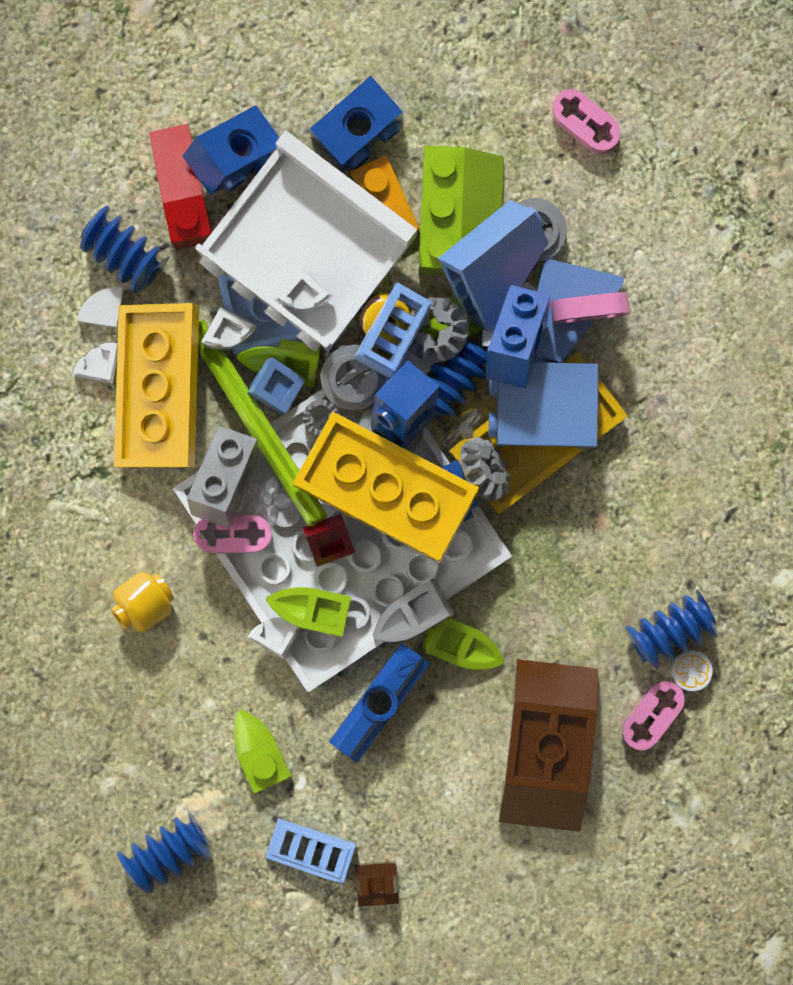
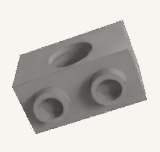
M218 425L187 497L192 516L228 529L230 528L260 458L256 438Z

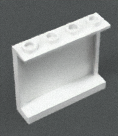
M285 130L275 143L277 149L205 243L203 245L198 243L195 249L202 256L198 263L216 277H219L222 272L235 281L231 288L249 302L254 297L268 306L264 311L267 316L282 327L288 321L300 330L296 337L315 352L320 346L329 352L363 305L417 237V229ZM300 268L305 270L333 295L325 304L311 310L289 309L274 300Z

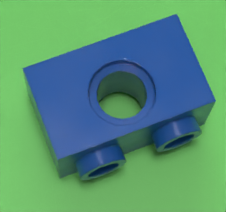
M369 76L310 128L311 138L342 172L350 166L355 170L370 158L372 153L369 149L379 140L387 143L402 129L399 123L403 120V111L373 77ZM355 119H364L370 124L371 128L367 134L355 136L350 133L348 126Z
M255 105L197 136L182 157L210 195L223 188L230 192L246 181V175L254 171L257 174L277 149L275 143L280 137Z
M510 285L487 350L486 379L526 389L548 324L550 294Z
M407 361L375 394L371 420L373 433L405 449L434 419L440 386L410 361Z

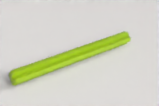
M199 320V353L251 436L257 439L258 447L307 525L314 526L327 517V513L317 498L294 487L292 484L300 470L254 397L248 394L247 386L224 350L211 349L202 345L201 342L209 326L205 320Z

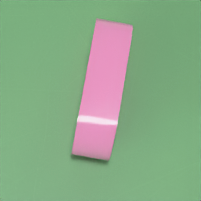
M568 89L556 96L552 106V116L562 129L595 154H605L615 148L620 138V128L613 117L577 90ZM573 100L579 104L577 112L585 118L583 122L573 114L568 116V118L562 115L564 107L561 103L564 101L570 104ZM590 122L597 129L607 126L610 129L608 137L611 141L608 143L606 140H601L599 143H596L593 140L595 132L587 124Z
M626 292L564 298L550 302L552 322L554 324L616 318L630 314L628 293Z
M235 515L229 529L216 524L218 530L230 531V538L217 539L216 546L213 547L209 546L207 539H202L201 537L202 531H207L209 524L212 522L201 519L195 526L193 533L197 546L208 553H256L267 548L272 540V529L269 523L262 517L255 515ZM256 522L258 529L265 530V537L259 538L257 545L251 546L249 539L236 538V531L249 530L250 523Z
M670 681L657 682L648 689L622 725L621 734L628 746L636 750H647L658 742L684 706L685 697L682 689ZM669 689H672L674 692L672 695V700L675 702L674 707L671 709L665 706L657 715L654 714L652 711L659 703V699L655 696L658 690L667 692ZM648 716L652 717L654 720L647 728V732L651 735L647 741L640 738L637 742H634L631 739L634 735L633 730L630 729L631 725L634 722L641 725Z

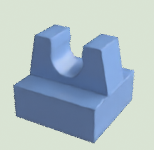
M269 358L255 375L249 386L248 394L277 414L283 415L289 410L305 379L275 358Z

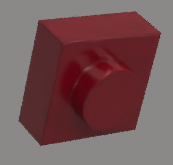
M341 513L324 519L314 526L302 527L317 567L355 553Z

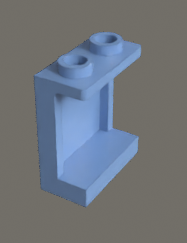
M534 363L526 389L489 379V397H497V413H489L488 436L489 438H496V447H578V449L592 450L597 447L598 364Z

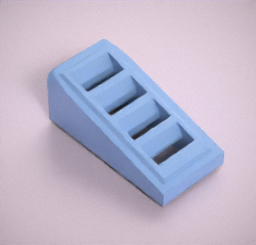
M395 283L354 358L386 377L393 376L401 365L433 302L400 283ZM397 300L417 310L415 316L413 317L395 306ZM389 315L407 324V330L404 331L387 321ZM381 330L400 340L399 344L396 346L380 337ZM376 346L392 355L389 361L372 352V347Z
M278 818L266 858L344 884L356 842ZM290 831L294 833L288 855L280 853L286 832ZM305 836L310 838L304 859L301 860L295 857L301 838ZM318 841L325 843L319 865L311 863ZM333 847L341 849L335 870L327 868Z

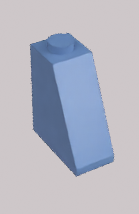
M512 200L508 201L438 258L467 320L489 332L493 331L496 327L510 285L522 287L548 245V240L542 229L544 226L543 219L534 208L524 207Z
M545 258L536 291L550 294V302L564 298L616 293L623 286L625 277ZM549 305L548 324L535 363H562L596 320L554 324L552 322L551 306Z

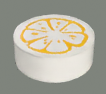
M689 650V653L685 654L682 652L674 658L670 673L674 683L681 689L698 691L709 684L713 668L706 655L699 651Z

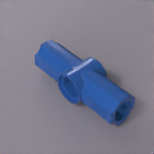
M401 642L329 742L358 763L430 663ZM375 691L386 692L392 700L390 709L383 714L372 712L368 706L369 695Z

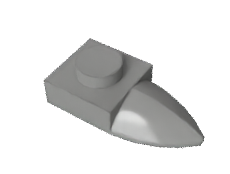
M436 579L428 580L387 607L375 626L373 638L384 642L407 640L427 632L454 616L455 613Z

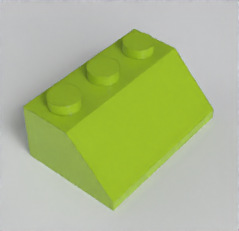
M424 145L418 274L445 275L438 258L502 207L503 156L467 147Z

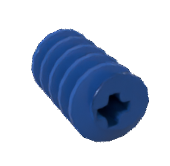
M106 205L93 216L82 231L80 249L85 253L94 250L93 259L97 263L107 259L105 269L109 273H114L120 269L118 280L122 283L132 280L130 289L135 294L140 293L158 277L167 264L169 257L158 262L156 260L160 251L158 246L146 252L144 248L148 238L145 235L135 242L131 240L135 231L134 226L131 225L124 231H120L119 227L123 217L119 215L108 221L106 218L110 207Z
M468 338L464 347L456 356L444 361L446 366L433 363L430 366L435 379L429 378L440 386L434 419L444 426L446 425L441 418L442 414L453 418L457 415L451 403L453 401L463 405L467 403L461 391L463 389L472 392L478 390L472 381V377L475 376L486 380V373L482 365L487 364V352Z
M698 589L696 591L697 602L688 595L682 597L683 610L672 602L667 606L669 617H666L659 610L653 613L654 625L647 619L641 618L639 620L640 633L630 625L625 627L629 640L643 664L648 661L654 668H660L658 656L660 654H663L670 661L675 660L673 647L675 646L685 654L689 653L687 640L690 638L699 646L704 645L703 631H706L714 639L718 637L715 618Z
M187 810L190 822L188 824L182 822L178 817L173 819L175 832L173 833L163 825L160 826V841H156L149 834L145 835L147 849L143 850L136 843H132V858L129 859L121 851L117 852V856L129 878L136 887L141 888L147 894L154 892L153 879L161 885L168 883L167 870L176 877L181 876L183 873L181 861L189 868H194L197 865L195 853L205 860L211 857L208 839L191 811Z

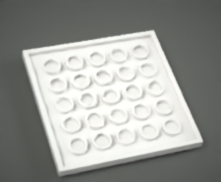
M352 369L337 384L349 383L356 389L357 393H360L358 379L369 370L355 371ZM320 390L270 423L299 470L318 438L306 430L303 423V412L312 401L321 399L331 402L323 390ZM373 403L360 410H346L334 404L339 415L358 425L361 416L374 405ZM319 407L311 412L310 416L314 419L312 426L315 429L321 430L324 428L329 419L330 410ZM425 427L422 440L413 453L439 467L450 464ZM260 448V458L235 515H255L265 519L271 526L272 540L267 548L256 553H216L261 623L280 617L266 602V598L286 588L309 587L352 597L343 637L301 628L284 656L307 692H310L384 642L373 638L375 626L387 607L400 597L428 580L436 579L448 600L512 557L479 506L471 510L474 515L473 518L462 522L441 563H438L318 499L327 513L325 519L340 513L342 514L355 553L317 567L302 528L308 525ZM198 472L172 488L196 525L201 519L191 515L187 497ZM256 522L250 523L249 530L236 531V538L249 539L251 546L257 545L258 539L265 537V530L258 529ZM214 523L209 524L207 531H202L211 547L216 546V541L219 538H230V531H220Z

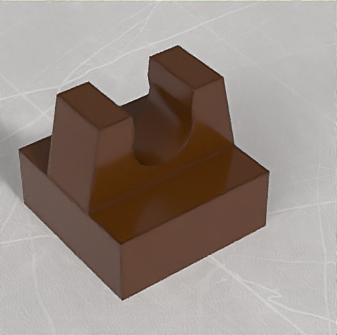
M396 861L355 864L358 907L399 904Z

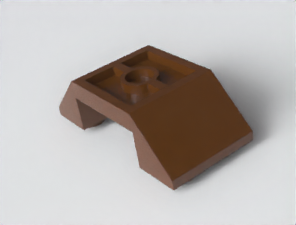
M517 659L505 781H503L498 822L580 832L589 788L597 718L599 669Z

